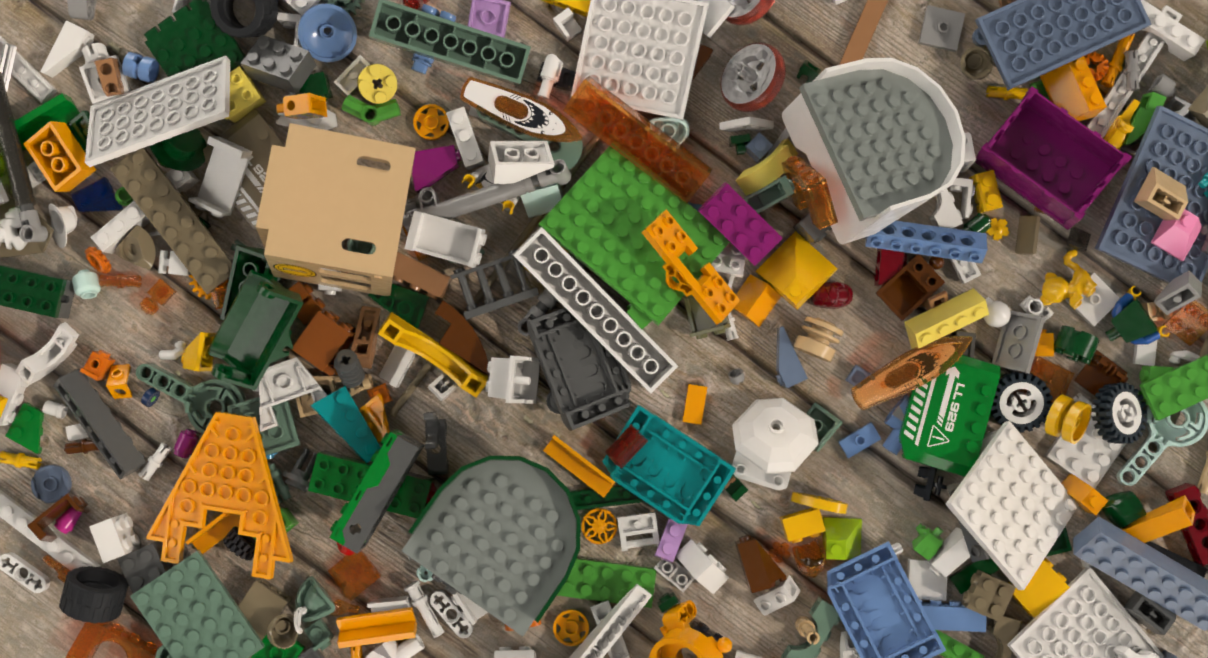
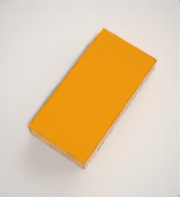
M688 384L682 422L702 425L707 387Z

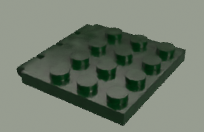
M192 0L188 3L192 10L185 5L173 13L176 21L172 16H169L158 24L160 30L154 26L144 33L147 39L145 44L168 77L223 56H227L230 60L231 72L241 66V62L245 58V54L235 39L222 32L216 26L211 16L209 0Z

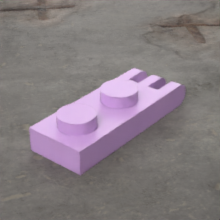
M669 518L654 556L673 563L688 524H678Z

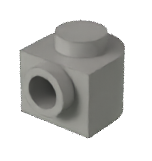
M1161 74L1157 76L1147 92H1155L1165 97H1171L1177 89L1175 87L1176 82Z

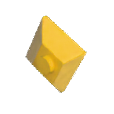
M200 332L188 345L181 358L184 369L198 372L212 371L214 356L208 355L207 350L216 333Z

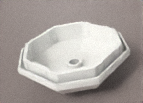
M785 398L756 399L732 425L735 451L765 473L795 472L819 444L815 420Z

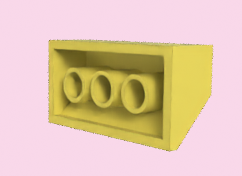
M974 288L904 322L911 349L914 352L984 318L989 315L986 300Z

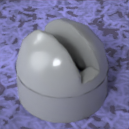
M737 368L728 373L732 384L739 385L740 382H744L745 375L742 369Z

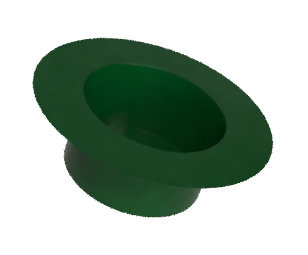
M197 128L150 145L152 153L162 164L177 171H192L199 168L205 162L203 149L207 147V144Z

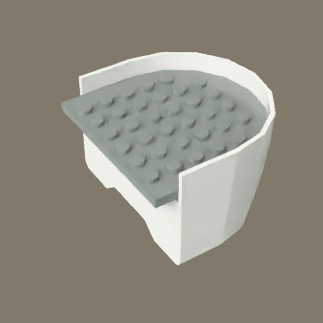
M865 58L825 68L812 82L802 84L799 87L801 92L799 96L782 112L783 122L794 146L807 155L825 195V215L837 241L842 245L876 234L953 184L964 165L966 137L958 110L943 88L918 67L894 58Z

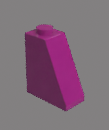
M454 145L415 151L412 177L417 193L425 187L432 186L460 167L459 161H462L461 154Z

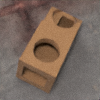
M108 58L95 61L105 95L110 97L124 94L118 59Z

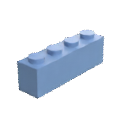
M919 599L935 630L986 632V616L966 608L960 601L950 600L949 603H942L941 600L922 602Z

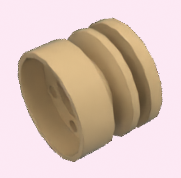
M807 316L804 322L811 325V327L802 325L801 329L807 332L808 335H798L793 347L808 355L831 363L836 351L829 344H839L840 341L833 337V335L842 337L844 332L828 321Z

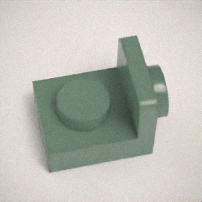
M322 618L304 630L314 644L312 648L314 652L319 648L322 651L331 645L330 640L334 635Z

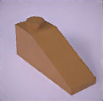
M361 307L351 350L356 353L362 368L372 369L381 308Z

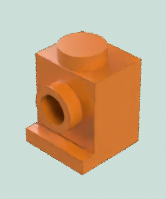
M104 350L92 351L80 372L96 381L105 380L116 360L111 358V354Z

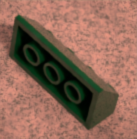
M236 245L220 319L224 320L250 270L267 275L277 282V277L273 276L264 256L265 249Z

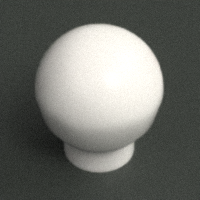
M989 297L986 298L989 315L984 317L986 323L992 327L1006 325L1011 317L1008 305L1001 301H993Z

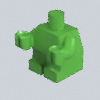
M920 523L916 527L919 536L912 541L913 549L930 561L938 549L942 548L944 540L940 535L943 533V530L937 526L932 531L930 528L926 529Z

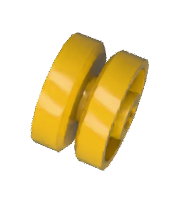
M1063 394L1058 396L1046 418V433L1057 438L1062 436L1063 440L1072 444L1078 443L1089 425L1092 413L1091 405L1081 401L1075 403L1073 398Z

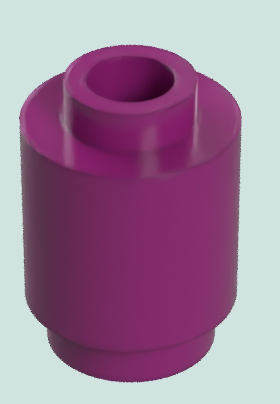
M191 429L180 432L174 446V454L176 456L188 459L192 455L200 438L197 436V432Z

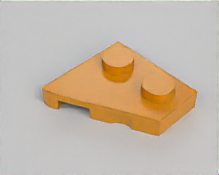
M379 393L359 409L378 443L382 441L386 433L389 434L390 432L382 395Z

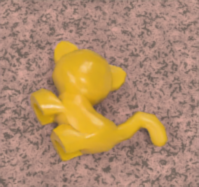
M1070 250L1063 256L1064 265L1074 270L1072 280L1069 283L1063 277H1059L1052 272L1046 273L1045 282L1042 287V296L1040 297L1043 305L1061 303L1063 300L1070 298L1069 305L1075 310L1082 304V294L1088 298L1096 291L1095 287L1097 284L1091 279L1089 273L1077 263L1071 261L1073 257L1078 255L1077 250Z

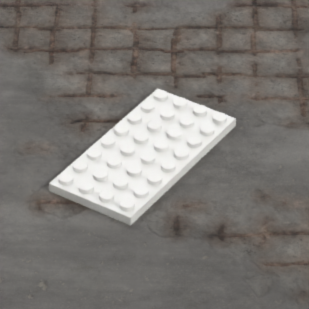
M220 57L92 105L90 108L85 163L92 167L229 117L230 60L228 57Z

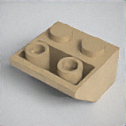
M1152 167L1134 202L1163 220H1179L1188 204L1186 186L1157 168Z

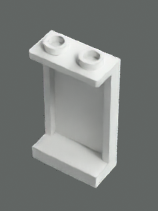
M414 211L404 249L475 268L476 265L480 264L482 258L480 249L486 243L487 234H485V229L428 213Z

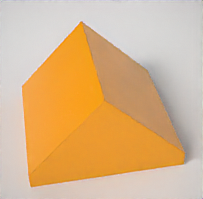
M750 274L736 293L740 302L733 309L760 327L781 298V295L768 283Z

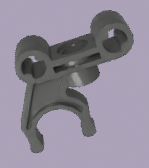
M426 412L423 414V417L426 420L425 449L427 452L428 475H448L446 419H438L436 412ZM438 444H439V445H440V448H441V449H440V452H439V453L433 452L432 449L438 448Z

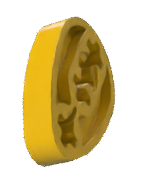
M792 491V502L835 513L846 514L848 504L845 502Z

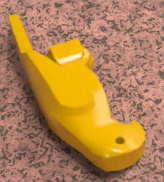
M1133 99L1125 111L1116 117L1103 137L1104 140L1120 150L1127 133H1131L1134 129L1130 119L1140 104V101Z

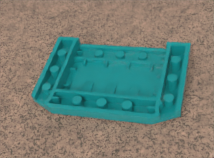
M641 405L637 406L602 461L608 469L611 478L616 483L676 523L695 526L701 525L737 469ZM633 428L638 432V435L625 453L620 464L610 454V451ZM641 435L645 442L624 462Z

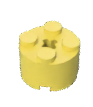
M371 64L363 68L359 73L357 86L360 94L366 100L378 104L385 103L396 93L397 79L393 71L381 64ZM380 79L381 88L376 87L374 89L372 81Z

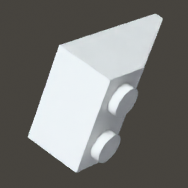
M490 141L488 162L494 184L516 183L554 167L548 141Z

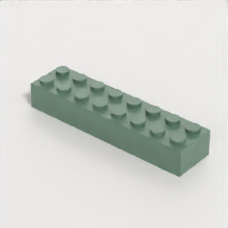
M388 0L378 1L369 33L370 40L516 86L521 84L531 46Z

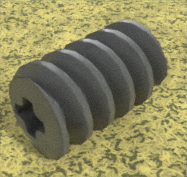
M349 349L341 350L334 360V368L344 386L348 388L357 387L365 378L361 363L354 351Z

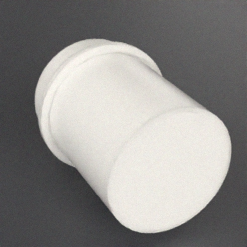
M47 400L42 411L56 418L63 419L68 412V406Z

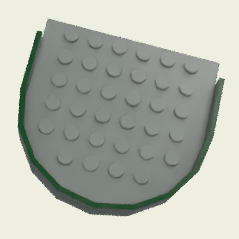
M487 456L460 467L436 491L408 531L413 535L402 549V552L523 637L534 620L537 623L540 621L571 573L580 552L581 519L570 490L549 468L521 456Z

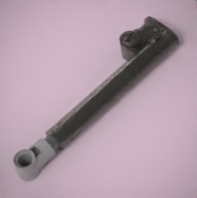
M0 72V150L15 206L20 208L21 211L19 217L22 227L20 228L19 235L24 242H44L48 237V231L45 226L41 225L38 211L34 210V205L37 203L35 196H33L32 184L4 79Z

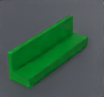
M61 93L10 123L14 127L19 153L26 150L23 143L48 122H65L67 125L71 123L70 121L80 113L71 97Z

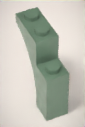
M785 175L743 199L759 214L792 196L795 186L790 178L787 179Z

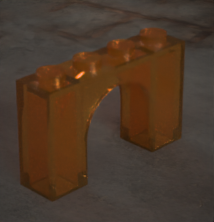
M792 156L787 161L782 162L784 174L787 179L790 178L795 186L794 194L791 196L793 204L799 210L808 207L812 223L819 230L838 223L826 179L800 156Z
M85 622L65 658H93L101 643L105 641L119 644L125 650L127 658H155L158 646L142 640L136 633H129L124 630L122 625L117 623Z

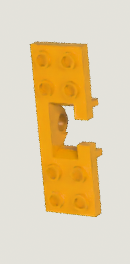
M667 209L641 232L666 262L662 267L666 271L665 280L667 285L673 290L683 292L686 297L692 294L716 325L721 323L740 302V299L710 262L700 269L702 275L697 280L678 257L684 251L690 256L698 247ZM672 276H673V277H676V278L678 279L679 283H676V282L672 279Z

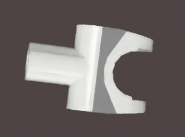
M416 634V638L406 639L399 645L396 641L382 642L365 658H411L423 650L425 646L420 636Z

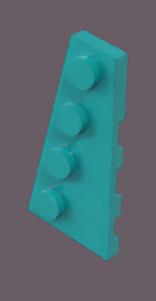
M346 386L310 405L365 463L371 460L376 450L379 451L381 449Z

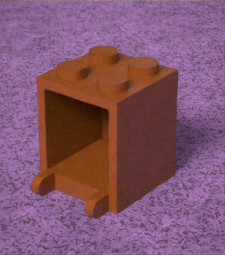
M326 310L316 313L293 345L292 350L322 372L333 376L338 375L334 368V360L341 350L348 349L352 344L356 328L348 322L339 321L340 317L336 313Z

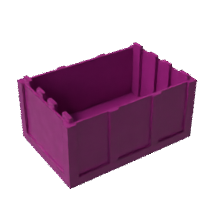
M1032 86L989 142L983 145L976 156L975 163L986 171L994 170L995 177L1069 230L1086 214L1084 212L1114 175L1129 162L1132 156L1115 148L1101 138V134L1091 131L1067 114V110L1062 107L1060 109L1039 94L1038 90Z

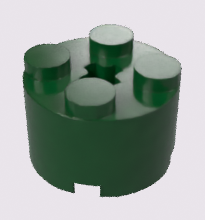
M1062 325L1054 342V353L1067 355L1066 359L1077 363L1079 361L1089 365L1100 340L1085 331L1080 332L1073 327Z

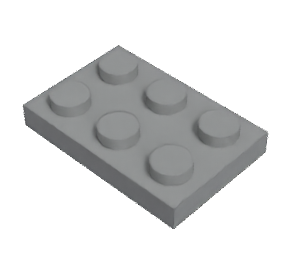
M1011 311L1010 320L1006 325L1002 326L992 364L1000 366V368L1030 374L1045 317Z

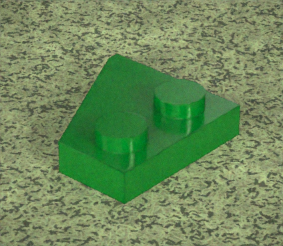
M28 402L23 403L5 437L36 454H40L42 452L40 436H43V411Z

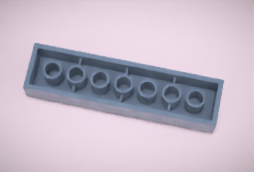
M1099 516L1073 538V553L1075 556L1204 631L1208 630L1207 579Z

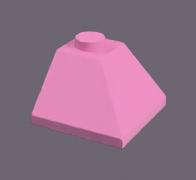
M1185 209L1179 220H1163L1150 243L1176 259L1184 261L1202 229L1199 217Z

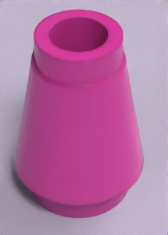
M73 506L55 520V528L67 534L73 530L82 512L76 511Z

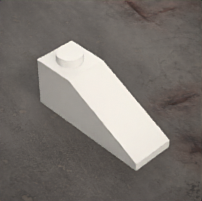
M66 20L40 72L52 78L83 55V47L88 45L90 48L92 46L95 35Z

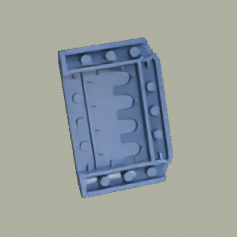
M889 541L827 571V593L860 658H932L946 651Z

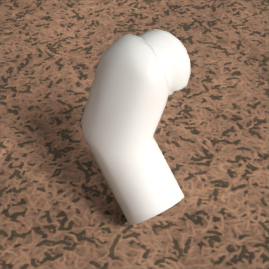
M178 341L175 343V349L161 350L159 358L161 360H176L185 352L187 348L185 346L186 343Z
M1188 350L1173 351L1170 353L1169 362L1179 364L1181 359L1191 362L1200 358V356Z

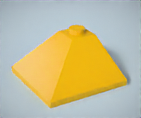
M795 231L755 272L798 310L838 269Z

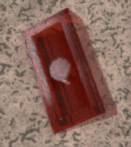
M631 424L605 453L617 466L623 468L648 440Z

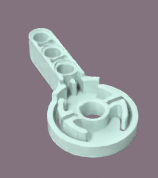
M1203 401L1180 411L1185 416V421L1182 425L1173 424L1170 416L1161 420H1155L1148 405L1146 408L1147 414H1145V418H1147L1146 427L1149 432L1148 437L1116 475L1117 481L1121 485L1132 486L1139 481L1168 446L1185 447L1198 442L1208 430V409ZM1150 442L1157 445L1155 453L1150 452L1148 449ZM1137 457H1141L1145 461L1142 468H1139L1135 463ZM1126 471L1132 475V480L1129 483L1123 480V474Z

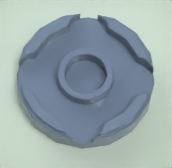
M46 465L39 468L31 480V490L34 496L45 503H56L63 496L69 494L72 487L68 471L58 465Z

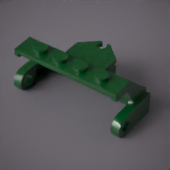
M250 270L207 350L208 355L223 359L230 366L215 364L211 374L221 381L256 390L270 363L290 354L289 351H283L285 346L293 349L290 327L304 303L300 294L288 290L267 275Z

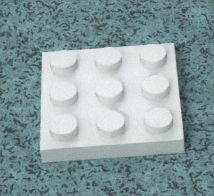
M1091 417L1089 425L1078 443L1072 444L1063 440L1062 436L1055 439L1044 456L1095 489L1126 443L1113 444L1108 443V440H1103V436H1099L1097 433L1100 429H1095L1094 427L1097 421H1093Z

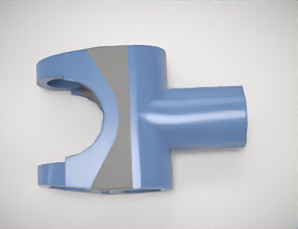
M907 394L895 404L884 421L893 430L882 446L895 455L902 448L898 436L909 400V395Z

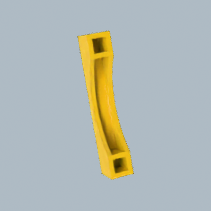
M393 312L389 314L381 325L378 335L392 344L410 350L428 360L447 374L460 388L475 398L486 386L488 380L486 373L440 345L437 341Z

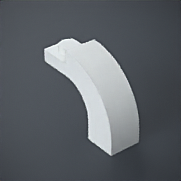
M66 322L60 324L51 340L42 349L21 360L15 373L27 385L42 379L57 368L78 345L75 341L79 334Z

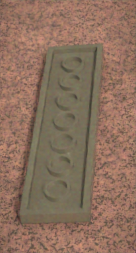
M145 147L133 151L110 168L206 294L211 293L229 279L233 261Z

